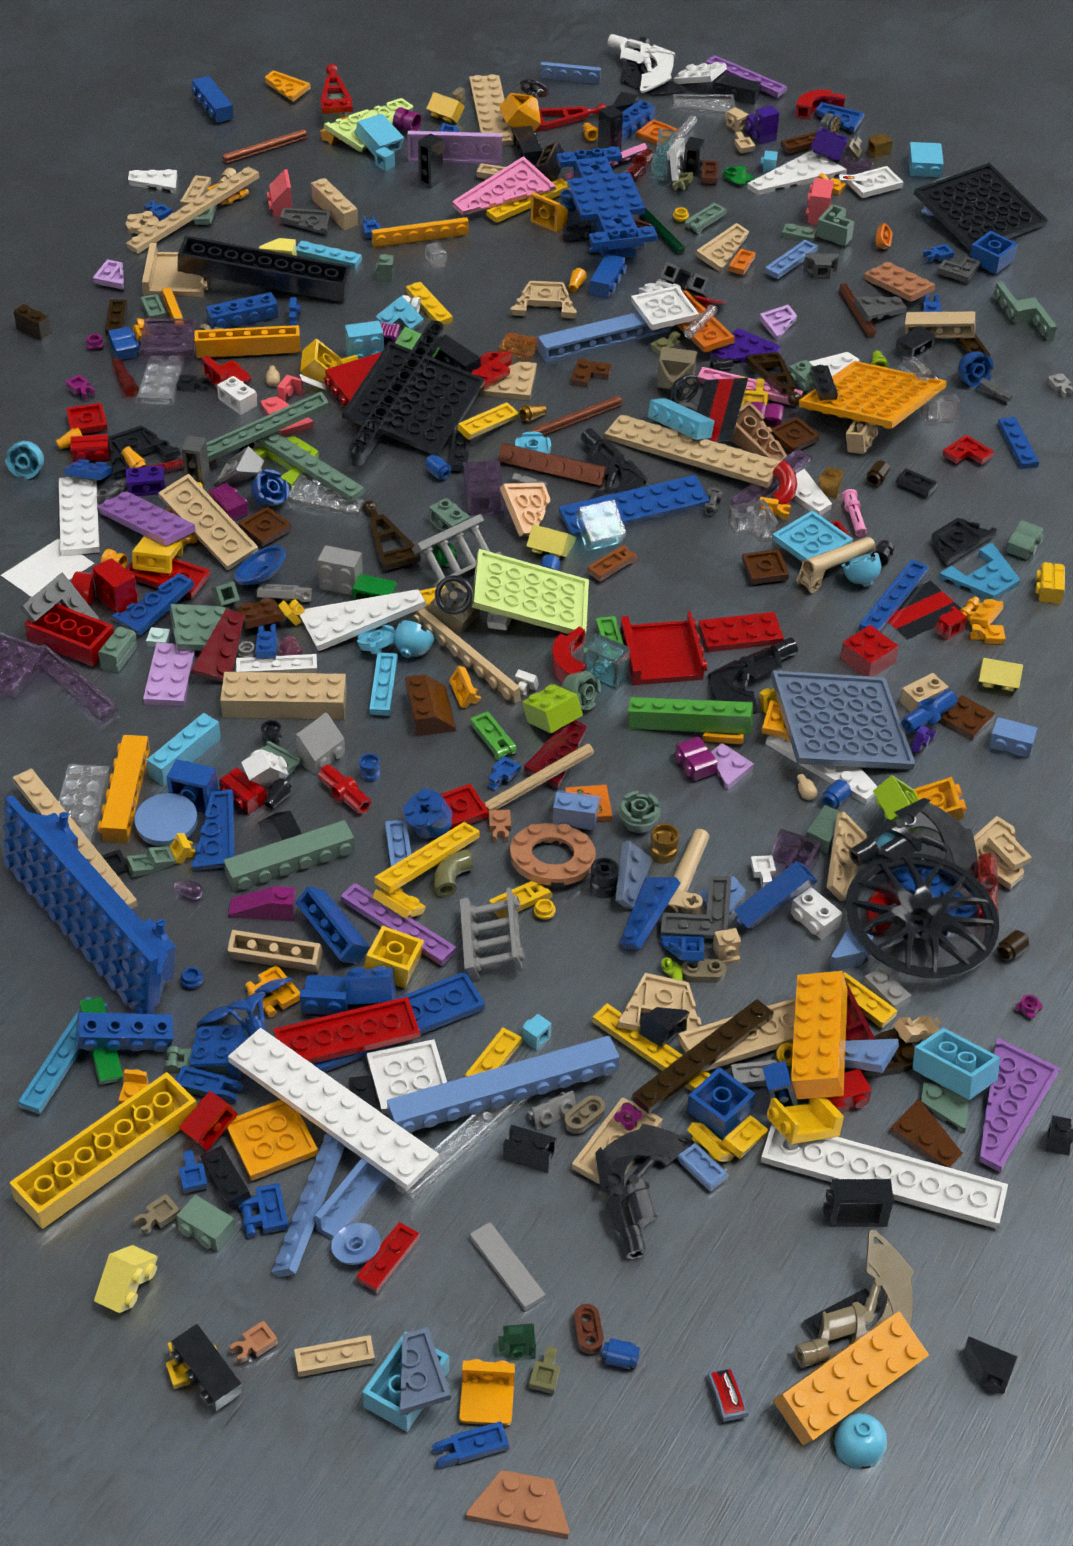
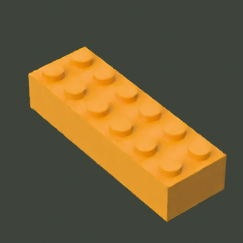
M843 971L797 975L791 1083L796 1099L844 1096L848 989Z
M900 1311L881 1321L775 1397L773 1402L800 1443L804 1445L816 1439L929 1356V1354Z

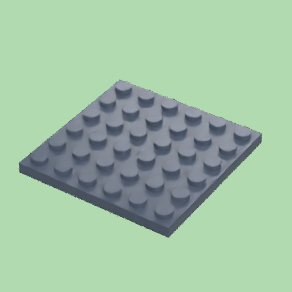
M772 671L771 680L797 764L913 770L915 761L884 677Z

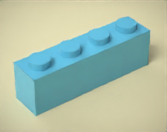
M666 398L650 400L647 417L696 440L712 437L714 420Z
M205 713L201 714L146 759L149 777L165 786L167 784L166 776L176 759L193 763L221 739L219 722Z

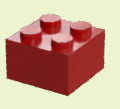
M110 558L92 567L96 595L114 613L118 612L121 614L127 610L126 606L129 604L138 603V593L135 587L136 579L132 573H128L121 563H117L113 558Z
M869 625L843 641L840 659L860 675L874 677L896 663L899 646L872 625Z

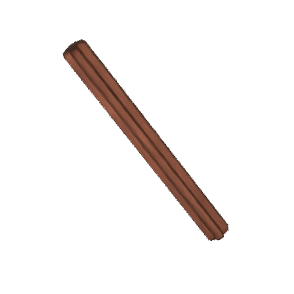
M303 129L224 154L223 161L227 164L306 139L308 137L307 131Z
M620 396L612 397L534 427L530 432H540L544 436L622 405V398Z

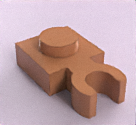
M489 810L490 832H493L494 843H497V837L499 836L504 837L505 842L509 841L508 831H511L510 810Z
M263 1320L242 1334L243 1342H234L229 1348L231 1354H234L236 1351H242L237 1356V1362L242 1364L252 1352L258 1357L276 1346L278 1338Z

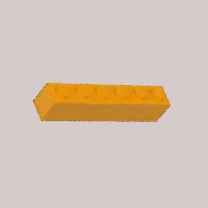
M299 325L195 330L196 357L301 353Z
M123 735L122 742L118 743V758H114V773L110 774V789L106 790L107 802L102 806L103 819L98 822V833L102 834L103 842H129L147 766L146 759H148L150 753L148 736Z

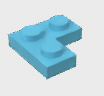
M400 296L376 315V320L379 322L396 324L401 321L412 330H415L424 322L423 317L403 296Z

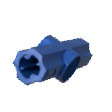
M946 689L934 698L920 701L917 709L903 717L901 721L902 727L908 733H914L922 725L925 726L926 724L938 722L941 720L940 715L956 706L958 702L957 696L952 690Z

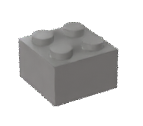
M325 545L318 558L319 589L353 595L352 588L359 575L363 574L362 552Z

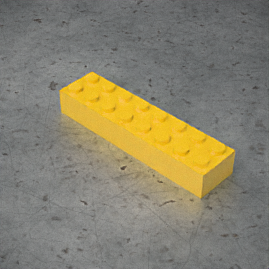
M166 1072L10 1181L13 1198L44 1229L179 1132L180 1129L178 1127L197 1106L196 1100Z

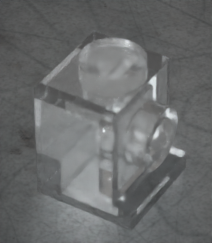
M440 241L425 245V259L433 270L445 267L447 263V253L441 248Z

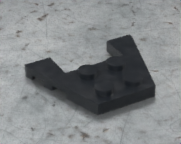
M142 425L108 436L115 478L126 475V469L130 468L121 454L122 450L128 446L140 456L148 455L156 450L160 452L165 460L181 455L178 447H172L170 442L160 440L157 434Z

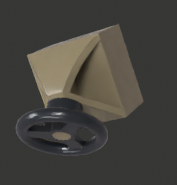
M662 347L659 357L657 388L671 389V401L677 404L690 402L697 395L700 388V380L695 375L697 351ZM676 392L680 394L678 399H676ZM689 392H692L687 398L684 399L685 395H687Z
M451 575L442 579L437 585L435 598L431 601L428 612L460 637L480 615L481 610L472 608L473 589L470 583L461 576Z

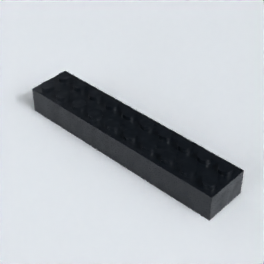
M186 235L178 252L177 271L186 274H195L202 277H211L218 280L233 281L235 283H244L251 286H260L344 302L351 266Z

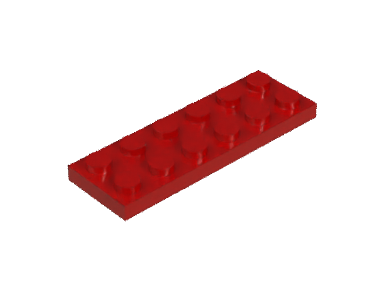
M408 997L273 1028L274 1036L277 1040L311 1064L420 1038V1030Z

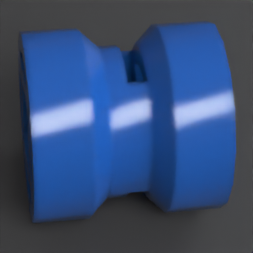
M569 189L562 190L560 194L562 201L560 204L567 208L568 212L574 211L576 206Z
M372 753L361 756L359 759L360 778L368 783L377 781L380 778L379 757Z

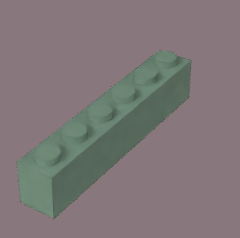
M343 820L223 860L225 875L233 891L236 892L355 852V840L346 821Z

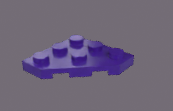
M737 328L731 333L735 338V343L712 350L710 352V359L731 358L732 361L740 360L741 363H746V355L771 352L780 353L781 346Z

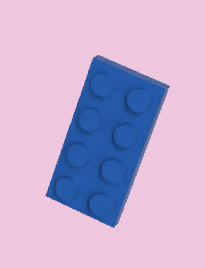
M903 867L894 871L892 874L907 892L914 895L915 885L908 868ZM916 868L925 883L932 870ZM937 873L930 886L932 897L943 896L953 886ZM957 891V893L955 894L954 897H964V896ZM974 905L956 907L946 912L952 916L974 918L978 915L979 909ZM945 931V932H943V933H944L945 935H948V934H950L951 932Z

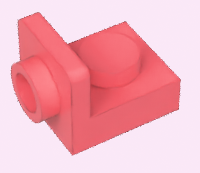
M286 375L277 386L278 397L286 401L293 393L302 395L303 381L300 378Z

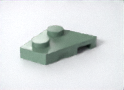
M924 1082L921 1102L929 1112L934 1113L943 1122L950 1121L958 1127L957 1130L959 1132L965 1133L969 1100L946 1087Z

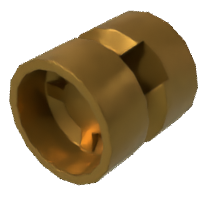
M661 823L652 829L650 856L657 863L667 864L673 862L677 857L679 831L675 826Z

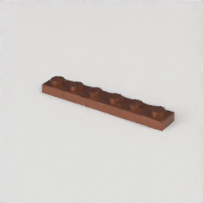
M501 443L498 457L500 462L597 485H603L607 468L507 443Z

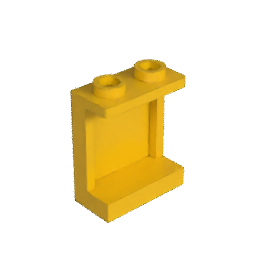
M144 536L132 551L133 569L170 574L172 572L173 558L183 555V538L164 546Z
M826 1097L810 1098L808 1104L784 1107L777 1098H772L767 1110L769 1121L790 1144L839 1137L844 1116Z

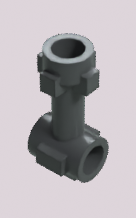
M118 480L112 484L113 488L110 490L100 489L97 492V503L100 505L116 494L125 492L127 484L123 480Z
M708 488L707 496L709 503H705L704 509L705 513L709 516L714 515L718 511L719 506H716V502L721 501L723 493L719 488Z

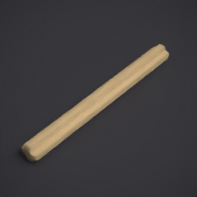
M585 744L489 799L484 805L488 811L499 809L593 755V748L590 744Z

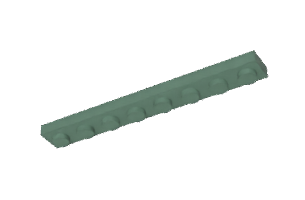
M322 392L316 393L207 442L209 462L330 408L328 400Z
M276 432L255 441L351 502L365 494L363 486Z

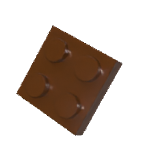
M798 417L771 428V434L774 439L779 441L790 453L797 452L818 442L820 439V435Z
M268 506L238 523V526L262 547L292 530L291 523Z
M779 549L742 554V561L751 584L789 580V572Z
M264 598L260 602H248L236 607L237 612L245 614L243 624L246 629L284 620L283 612L274 598Z
M961 695L956 706L940 715L941 720H939V723L973 741L994 720L996 713Z

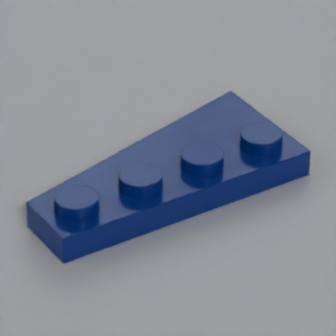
M179 573L158 586L159 590L145 594L143 600L136 604H129L126 606L127 610L121 614L117 612L112 617L117 623L141 636L170 609L171 604H176L195 585L191 579Z
M232 789L213 791L210 794L205 813V822L200 831V841L195 850L196 856L191 865L192 871L224 868L223 860L235 856L234 793Z
M645 877L620 941V945L624 949H640L681 884L677 877Z

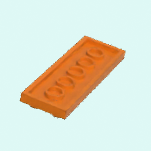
M686 290L682 291L699 313V319L677 324V326L703 352H710L735 343L734 336L690 293Z

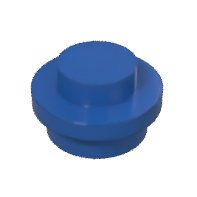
M196 967L186 968L180 977L181 984L186 988L200 986L203 982L202 972Z

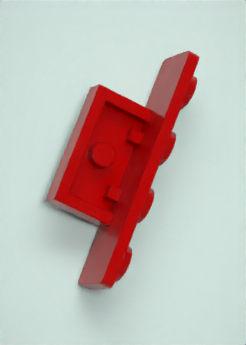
M508 350L471 372V374L485 379V384L482 387L483 390L510 374L508 366L511 365L512 352Z

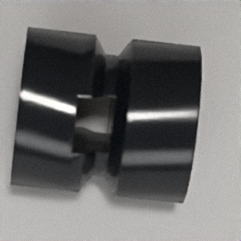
M603 857L598 858L591 864L590 891L598 898L606 899L616 894L619 866L614 860Z

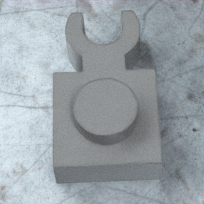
M1063 373L1047 377V384L1054 392L1060 391V396L1063 399L1066 398L1067 394L1073 397L1071 382Z

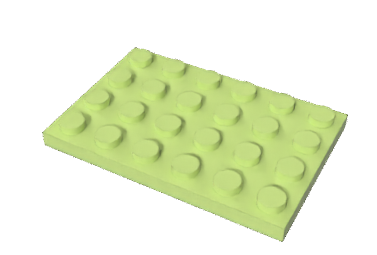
M479 549L476 558L472 608L567 634L580 626L585 629L586 634L589 580Z

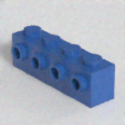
M210 76L192 80L193 86H191L193 96L197 97L198 102L203 105L204 109L208 111L210 117L216 123L234 119L232 103Z
M639 100L622 112V142L655 118V106Z
M271 292L206 306L207 321L211 329H214V327L229 329L278 318V305Z
M310 886L306 887L295 902L340 961L358 964L370 949V946L325 890Z
M79 1012L76 1021V1048L88 1051L95 1049H107L109 1051L130 1049L132 1051L154 1050L162 1052L172 1045L174 1039L172 1014Z

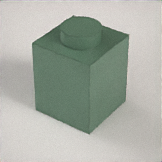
M234 581L211 588L216 606L240 600Z

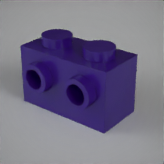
M163 466L126 469L128 492L136 496L159 495L158 492L165 489Z

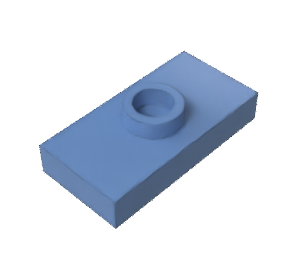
M696 1143L677 1157V1160L709 1191H712L728 1179V1173Z

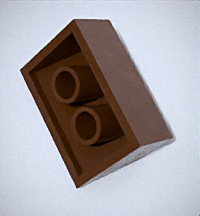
M426 674L405 677L406 697L416 737L456 731L446 686Z

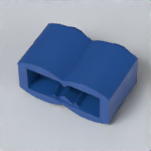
M129 327L108 331L110 345L117 361L138 357L140 347L138 341H136L134 331H130Z

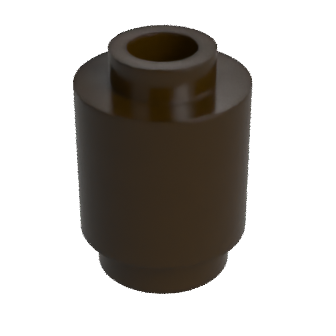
M882 460L876 461L867 473V482L871 486L881 485L891 472L889 464Z
M1013 931L999 942L997 947L999 957L1004 961L1017 958L1029 948L1028 936L1021 931Z

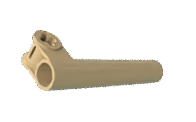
M866 537L804 560L796 582L807 587L810 593L817 592L822 585L825 570L873 551L875 549L874 540Z
M696 829L693 832L673 876L677 877L681 884L663 913L690 914L692 912V914H703L702 909H700L703 903L702 897L687 891L710 836L707 831Z

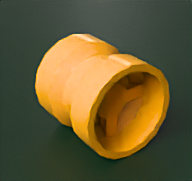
M112 549L104 551L101 563L113 558L117 563H121L124 569L126 568L128 563L127 555L117 554Z

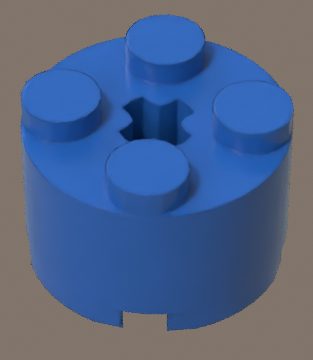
M428 788L421 789L403 807L406 821L416 834L423 839L439 838L452 825L453 812L438 792Z

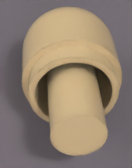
M227 168L222 173L219 184L236 175V170Z
M270 366L266 373V382L270 387H276L280 384V373L276 370L275 366Z
M804 774L798 775V791L802 798L807 801L815 799L817 789L810 779H806Z

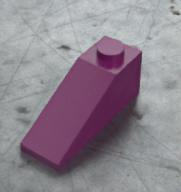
M272 886L232 897L228 918L294 921L297 906L295 903V887Z

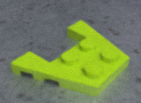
M294 435L286 437L287 440L316 458L319 457V451ZM262 445L252 448L262 459L269 457L289 470L281 478L283 481H287L291 490L295 487L297 480H301L303 477V471Z

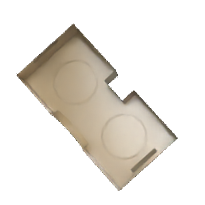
M919 1016L911 1021L910 1017L899 1018L893 1025L898 1031L900 1038L906 1043L919 1042V1040L924 1041L940 1030L930 1016ZM935 1016L934 1019L940 1025V1020Z

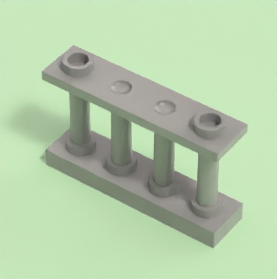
M481 514L421 541L412 548L415 555L422 552L431 565L438 579L431 586L432 588L437 587L439 582L445 578L432 553L433 546L441 547L454 572L451 575L457 576L466 574L476 568V560L463 537V532L467 530L470 533L472 532L480 549L490 552L479 531V524L484 521ZM453 538L457 540L470 566L460 569L447 544L449 543L448 539Z
M511 887L506 888L507 900L476 907L471 904L468 897L460 899L464 965L471 981L480 980L479 971L483 967L513 960L518 971L523 970L522 961L525 960V953L520 944L517 909L520 908V901L518 895L514 896ZM508 909L509 917L480 924L475 922V918H478V915ZM510 926V934L482 941L476 939L480 932ZM511 943L512 952L482 959L478 957V953L483 949Z

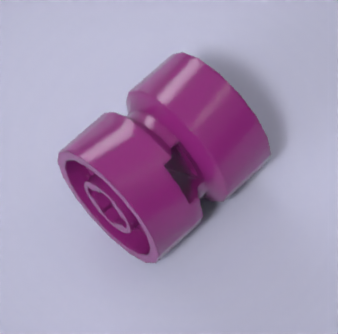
M399 107L395 111L393 116V125L395 127L404 128L406 131H418L421 126V114L403 107Z

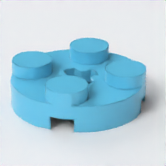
M535 431L525 432L522 434V437L519 439L517 437L515 440V446L545 453L551 452V440L548 436L547 439L543 437V433Z
M381 625L382 629L376 630L374 628L359 634V640H357L359 649L370 651L371 654H377L382 651V648L395 644L394 627Z

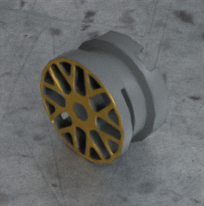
M826 113L820 126L837 133L841 124V118L833 116L831 113Z

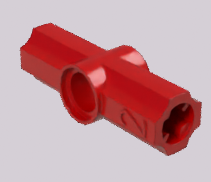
M326 764L321 768L318 773V779L331 790L333 797L338 802L344 801L358 814H364L372 805V800L359 790L356 781L351 776H343L332 765Z

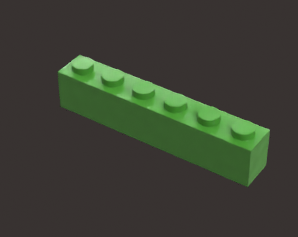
M631 697L628 708L630 729L752 734L753 702Z

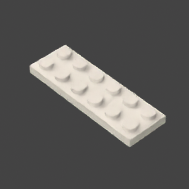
M82 477L59 478L61 556L100 553L96 479Z

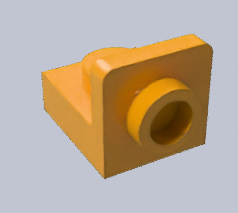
M138 1069L124 1070V1083L118 1099L119 1105L149 1085L147 1072Z

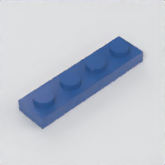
M1016 417L999 419L998 426L1021 469L1038 467L1039 460Z

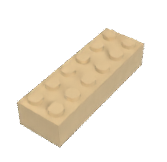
M224 672L220 699L222 718L317 719L326 712L332 720H344L347 694L346 674Z

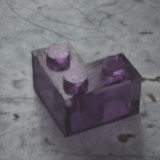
M781 828L773 842V861L785 864V870L797 861L805 864L812 873L819 859L821 842Z

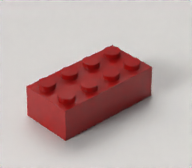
M55 604L35 622L31 623L28 619L24 623L27 641L92 667L100 660L98 652L110 636L114 634L113 625L59 604Z

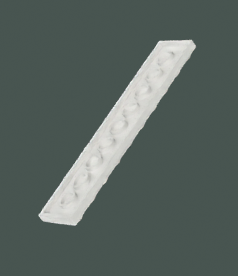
M262 1028L258 1029L228 1056L229 1063L407 1191L439 1160V1153Z
M771 1124L761 1157V1163L832 1182V1179H891L893 1198L896 1201L998 1229L1008 1187L1006 1183L840 1137L790 1144L773 1124Z

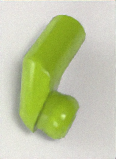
M671 958L662 959V970L671 979L683 981L682 967L672 961Z

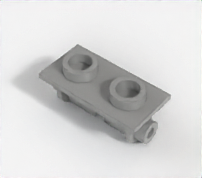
M561 1092L559 1096L548 1100V1103H542L530 1108L527 1114L530 1120L535 1121L537 1131L564 1118L566 1113L576 1106L574 1092Z

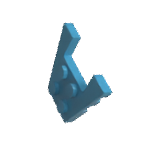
M989 543L979 549L978 555L989 563L973 573L965 576L955 567L950 566L940 572L939 575L940 580L946 581L948 579L959 588L962 586L967 587L976 595L994 600L1018 587L1020 584L1019 577L993 543Z

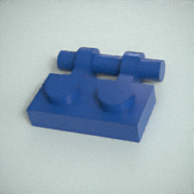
M279 1183L256 1187V1196L238 1204L239 1211L243 1214L242 1227L246 1231L248 1238H254L257 1235L256 1228L259 1226H263L264 1234L288 1229ZM259 1207L260 1214L253 1216V1208Z

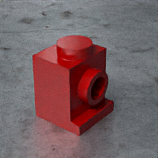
M953 606L950 612L939 617L935 630L946 640H949L964 631L967 616Z

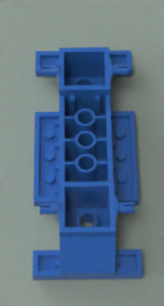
M611 146L603 149L595 148L593 150L557 154V162L560 168L573 166L575 178L567 180V187L581 221L591 220L596 232L589 234L591 244L589 246V253L599 252L603 258L605 254L632 257L636 256V250L639 247H644L645 242L657 241V233L654 226L637 228L632 215L645 214V206L630 172L614 174L609 162L622 161V153L619 147Z

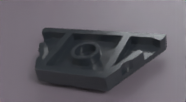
M956 518L933 532L931 540L944 563L949 565L995 536L997 529L993 527L990 530L980 528L979 523Z

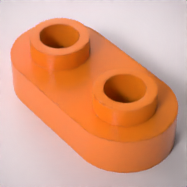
M886 223L878 226L875 240L877 247L883 250L891 246L893 236L890 227Z

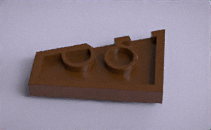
M919 1098L890 1128L891 1134L934 1164L953 1168L962 1158V1151Z

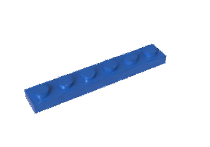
M911 559L860 622L858 630L861 631L867 626L872 625L878 631H881L927 574L929 566Z

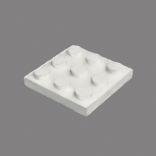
M678 285L631 296V303L651 330L699 319V313Z
M434 1039L366 1053L383 1115L387 1114L388 1099L447 1082Z

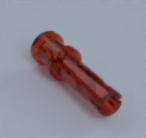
M113 359L111 364L120 379L119 385L123 389L124 395L128 398L135 397L139 393V387L135 384L134 378L128 374L121 359Z

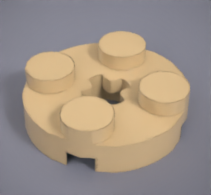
M151 211L130 214L127 216L126 221L127 232L131 235L133 233L137 234L138 236L146 229L157 224L159 220Z

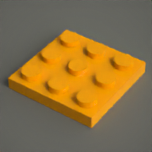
M281 1099L238 1115L226 1129L251 1181L318 1154V1149L300 1113Z

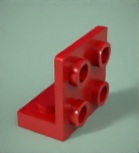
M209 356L202 358L203 374L216 387L217 384L232 376H235L244 383L251 381V376L234 360L218 365Z

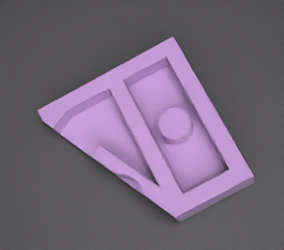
M107 259L94 275L93 283L123 290V263Z
M789 305L761 313L759 316V320L775 340H778L797 318V315Z
M723 743L711 751L718 762L716 774L722 778L726 790H729L753 770L754 764Z

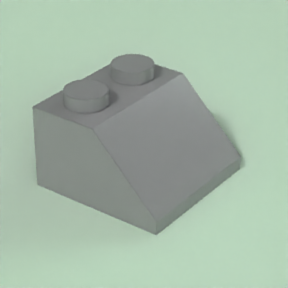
M326 712L296 734L298 757L301 758V765L315 775L320 772L323 766L332 764L345 754L344 738Z

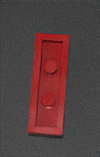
M399 1222L380 1245L376 1255L368 1260L357 1274L356 1281L378 1293L418 1242L420 1233Z

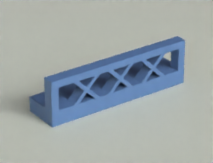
M361 1158L315 1214L316 1231L333 1240L335 1234L340 1229L353 1223L389 1177Z

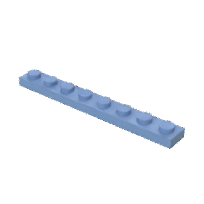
M328 1133L323 1138L316 1161L308 1176L304 1191L300 1196L297 1209L292 1216V1221L284 1237L280 1252L276 1257L272 1273L278 1278L296 1274L315 1225V1214L323 1205L345 1145Z

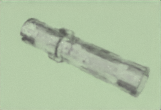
M690 115L683 125L676 129L675 134L671 138L672 144L678 138L685 139L687 137V133L698 121L695 115Z
M709 305L696 319H693L684 330L685 337L691 339L696 333L700 332L703 326L717 313V308L714 305Z

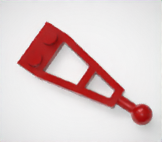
M329 64L326 67L328 75L326 76L321 97L322 114L353 112L352 99L340 76L336 75L338 68L335 64ZM342 93L344 97L341 99H327L328 94Z
M599 104L596 108L587 109L585 106L539 109L541 124L535 131H545L588 119L589 115H599V110L607 106ZM559 115L563 117L549 122H545L543 116Z

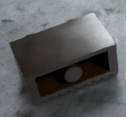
M24 304L13 311L16 329L21 330V332L24 331V333L34 336V338L39 340L52 333L50 317L41 311H36Z

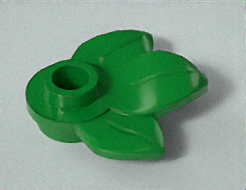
M746 166L726 167L723 172L724 178L738 185H745L747 182H751L755 176L745 172Z

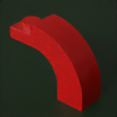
M827 89L809 91L801 95L797 100L795 118L810 120L811 114L816 111L821 102L844 108L846 95L834 94L832 90Z
M580 626L573 632H570L567 637L560 634L553 644L552 668L555 676L562 683L568 675L583 672L587 669L586 664L572 656L585 644V629Z

